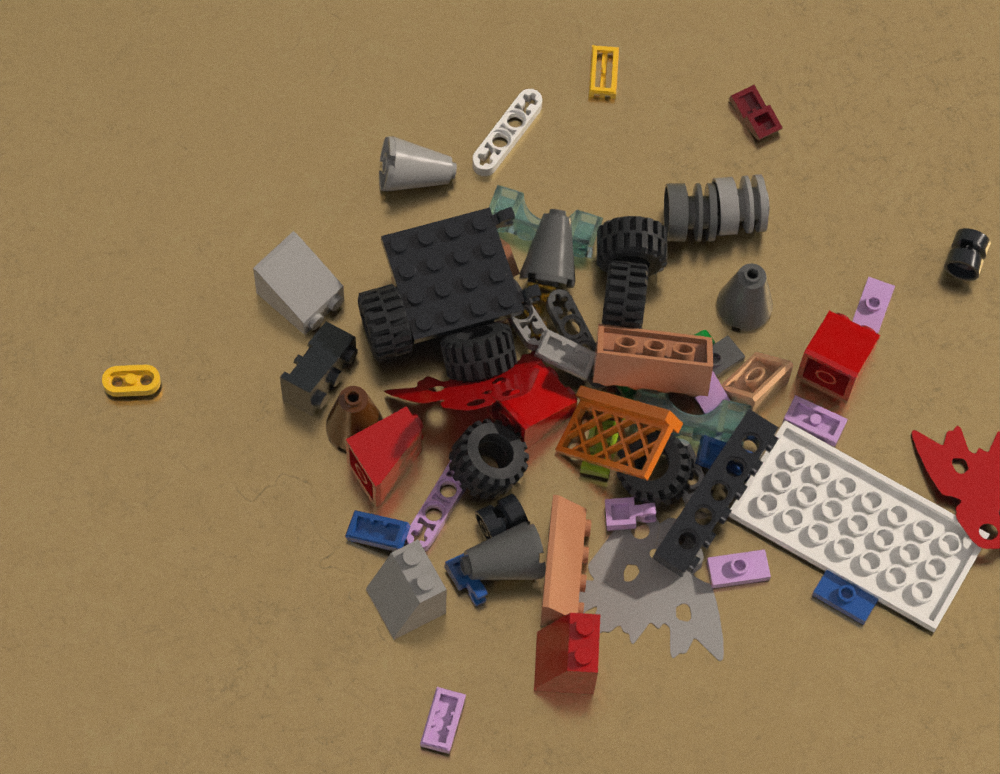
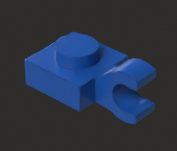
M464 553L446 561L444 568L458 591L467 587L469 596L475 606L485 603V596L488 595V592L480 580H471L468 575H463L460 558L464 557Z

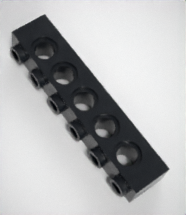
M748 409L653 555L654 560L680 577H683L686 571L693 572L700 561V558L696 555L703 546L708 549L717 535L712 532L718 522L722 525L725 523L732 512L728 508L733 498L738 501L748 487L744 484V481L749 474L753 477L756 475L763 464L759 458L764 451L770 453L779 438L775 434L779 427ZM752 441L755 443L757 451L753 453L746 452L742 448V442ZM730 464L737 465L741 470V475L737 477L730 476L726 471V466ZM714 488H720L724 491L726 498L722 501L714 500L710 491ZM698 512L706 513L710 518V523L707 525L698 524L695 520V514ZM683 536L692 538L694 547L692 549L682 548L679 544V538Z

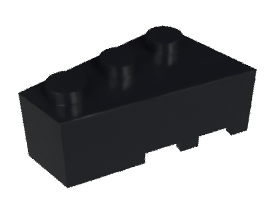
M327 321L308 342L307 346L309 348L304 356L298 354L294 359L293 363L296 364V367L289 374L284 371L280 376L283 401L313 416L317 408H323L328 399V391L332 385L334 387L338 385L343 376V368L347 363L351 364L358 353L356 337Z

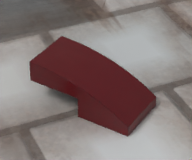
M755 84L730 96L729 100L737 114L758 141L783 129L771 105L766 106Z

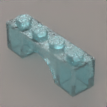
M497 185L489 205L492 215L509 207H512L515 215L513 226L498 228L497 231L517 235L525 241L533 240L541 219L533 215L527 208L524 193ZM576 210L569 216L572 223L574 256L592 259L597 245V230L603 224V218Z
M642 388L636 390L635 401L668 409L683 422L679 433L672 432L675 437L680 435L688 436L700 442L702 436L707 435L727 443L748 409L751 410V405L722 400L716 409L707 414L691 415L675 407L668 393Z

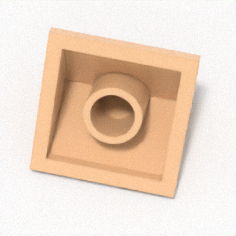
M755 352L722 384V387L730 401L743 413L746 414L748 409L756 413L788 383L793 363L790 360Z

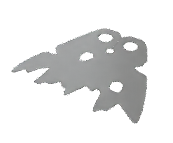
M656 518V522L646 523L650 532L644 539L635 538L631 533V529L614 530L588 564L589 573L594 580H586L585 592H579V602L584 603L583 613L593 607H597L596 614H600V633L611 632L617 626H621L623 632L629 634L632 644L636 642L649 623L654 624L658 629L665 623L670 628V653L672 658H675L679 653H686L693 639H697L717 660H723V634L714 591L711 584L694 576V573L702 567L704 558L702 549L696 555L700 558V561L693 572L686 571L683 577H680L654 560L649 553L650 550L659 547L676 521L675 518H668L662 523H659ZM685 536V541L680 546L684 549H692L694 541L692 538ZM628 564L637 565L640 571L637 577L630 582L624 581V569ZM687 604L690 607L691 619L688 622L679 620L676 617L677 606Z

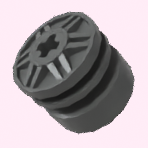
M667 183L664 191V226L667 231V242H685L688 229H693L696 242L701 241L703 229L706 241H715L720 220V205L715 184L707 183L703 196L701 184L696 183L692 196H688L685 183Z

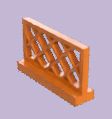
M580 385L576 393L580 402L555 450L565 456L648 480L671 433H679L683 422L668 409ZM586 410L592 411L594 418L582 424L581 420ZM613 417L616 425L604 431L602 422ZM637 424L638 431L626 437L624 429ZM597 426L599 434L587 440L584 432ZM656 430L661 431L658 439L649 444L646 436ZM619 432L621 441L609 447L607 438ZM579 435L581 444L572 449L567 448L571 439ZM641 439L643 448L631 453L629 445ZM601 442L603 450L595 455H591L589 448ZM623 448L626 457L613 462L611 454ZM646 455L647 461L643 469H636L633 461Z

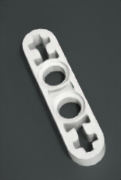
M523 90L473 155V169L478 175H492L542 109V96L537 90ZM534 100L535 104H530L525 113L523 111L525 109V101L530 102ZM516 117L522 120L523 123L519 127H511L507 122L510 118ZM497 137H502L508 143L504 147H497L492 141ZM490 151L492 154L490 156L489 164L485 163L483 166L480 165V160L485 161L489 156Z

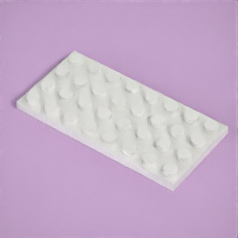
M784 421L775 435L779 438L770 453L766 451L762 456V466L754 477L751 475L745 485L748 487L740 500H735L730 508L732 512L729 517L820 569L834 573L878 598L880 603L934 633L982 548L970 539L958 522L956 515L793 424ZM979 529L980 535L987 539L990 534Z

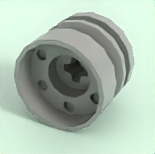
M762 174L752 175L751 182L748 175L741 176L739 189H737L733 177L713 178L712 183L715 184L720 205L717 236L737 234L740 221H742L746 233H752L754 227L757 232H766L770 207L769 196Z

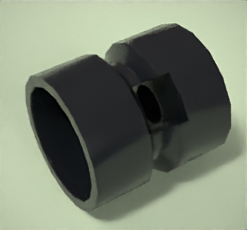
M969 228L959 229L955 234L951 246L952 250L949 251L944 265L946 272L957 279L965 281L978 279L983 267V260L986 258L990 247V239L978 230Z
M514 494L498 500L495 507L488 505L475 511L477 523L486 540L522 522L528 521L522 505Z

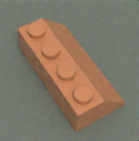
M598 324L593 383H600L604 386H626L635 390L642 388L651 389L661 393H684L692 397L708 396L713 371L712 337Z
M553 495L540 620V626L543 627L550 625L568 613L584 612V603L579 602V592H585L587 575L581 574L582 564H588L589 547H584V537H590L591 519H586V508L560 495Z

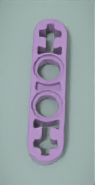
M450 462L411 523L406 538L407 545L414 542L413 535H420L424 525L427 527L424 533L425 542L421 540L419 542L426 552L432 546L465 490L459 487L461 485L460 481L453 479L452 476L455 472L450 471ZM444 485H453L457 492L452 497H444L440 493V489ZM431 508H436L441 511L442 517L437 521H431L427 519L426 512Z

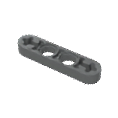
M554 290L546 301V309L559 335L588 347L595 352L596 342L572 296L565 290ZM556 298L559 301L564 300L566 302L563 306V310L567 316H565L562 320L559 319L563 315L561 307H554L553 305ZM567 322L577 323L580 329L577 335H570L565 331L564 326ZM591 369L588 378L585 381L583 380L586 387L599 391L607 388V386L600 383H593V369Z

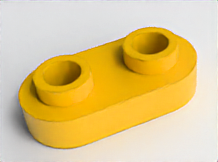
M151 365L113 366L104 372L102 384L106 393L114 397L146 396L155 393L159 389L161 379L158 370ZM146 379L151 380L149 385L141 384ZM116 381L123 382L118 387L113 386V383Z

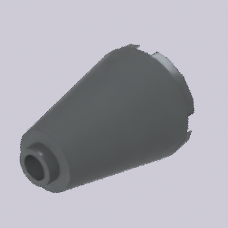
M550 209L549 213L543 214L520 271V280L528 278L527 282L558 287L559 283L566 284V288H574L576 280L571 218L566 216V211Z
M750 263L742 266L718 294L716 308L719 317L729 327L732 328L734 326L740 328L741 331L756 330L768 321L772 313L773 301L764 269L757 264Z
M530 521L522 522L465 550L464 557L460 558L463 575H468L471 580H538L545 576L546 569L545 562H539L540 553H544L541 539L535 525L530 524Z

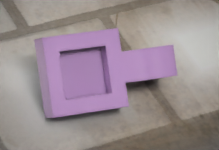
M634 497L605 499L607 531L636 529V520L644 523L656 522L655 503L635 505Z

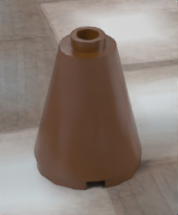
M348 386L341 391L326 420L327 434L333 445L346 450L347 438L377 423L383 417L364 389L358 386Z

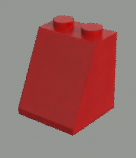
M829 310L805 349L796 376L848 401L876 349L881 335L868 326H861L850 321L844 314L834 313Z
M543 362L529 367L539 368L540 370L533 388L528 394L506 401L496 400L492 405L487 406V412L495 421L496 419L501 420L502 425H511L513 427L512 431L515 434L517 432L520 433L522 436L520 441L526 443L527 449L570 418L578 402L575 392L568 386L564 387L559 381L556 371L551 366L546 367ZM503 379V380H501V381H499V382H497V383H495V384H499V383L505 382L506 379ZM508 390L502 393V395H515L519 393L520 390Z
M407 406L346 439L347 462L376 508L384 503L422 452V440H424L422 429L424 426L416 413L411 414Z
M568 613L537 632L534 691L594 695L599 662L600 614Z

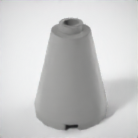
M387 136L384 139L380 155L382 171H379L380 190L388 192L449 184L451 179H455L457 165L455 162H452L451 156L394 136Z

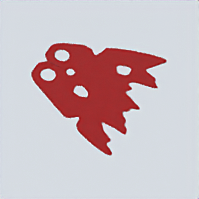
M532 351L531 353L523 354L514 367L492 378L478 381H457L452 379L449 381H439L433 377L426 376L423 380L417 382V387L389 389L384 392L391 396L425 404L444 400L440 403L443 408L463 411L476 410L490 406L496 400L506 401L528 394L533 388L540 370L539 368L529 367L538 365L542 362V359L535 357L536 351ZM502 377L506 379L505 382L492 384L497 378ZM436 386L445 387L441 391L437 392L428 390L429 388H433ZM508 390H520V392L515 395H502V393ZM485 391H493L488 394H482ZM473 400H485V402L480 405H467V403Z
M958 425L953 431L946 433L944 445L913 430L912 437L916 449L942 495L961 500V503L956 507V518L967 535L981 548L1000 549V431L997 432L988 452L978 448L976 453H972L969 451L962 429ZM954 458L965 460L968 470L963 474L956 472L952 465V460ZM983 524H991L997 529L998 535L992 540L984 539L979 533V528Z

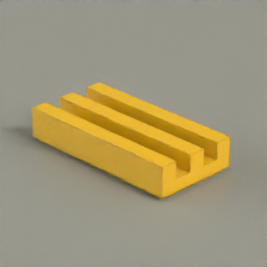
M592 45L589 97H594V94L599 95V98H605V95H609L610 98L616 99L619 47ZM597 53H602L600 87H595ZM608 53L613 54L611 88H606Z

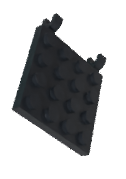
M489 207L381 236V243L394 284L399 291L407 314L414 344L521 315L524 313L523 305L534 304L540 301L541 292L538 284L518 292L497 231L498 228L514 225L513 219H515L512 207L500 210L492 215Z

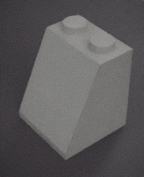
M294 231L253 268L256 293L304 335L311 329H317L322 324L324 317L331 310L336 311L344 301V287L341 282Z
M419 540L392 552L366 588L393 640L446 614L447 589Z

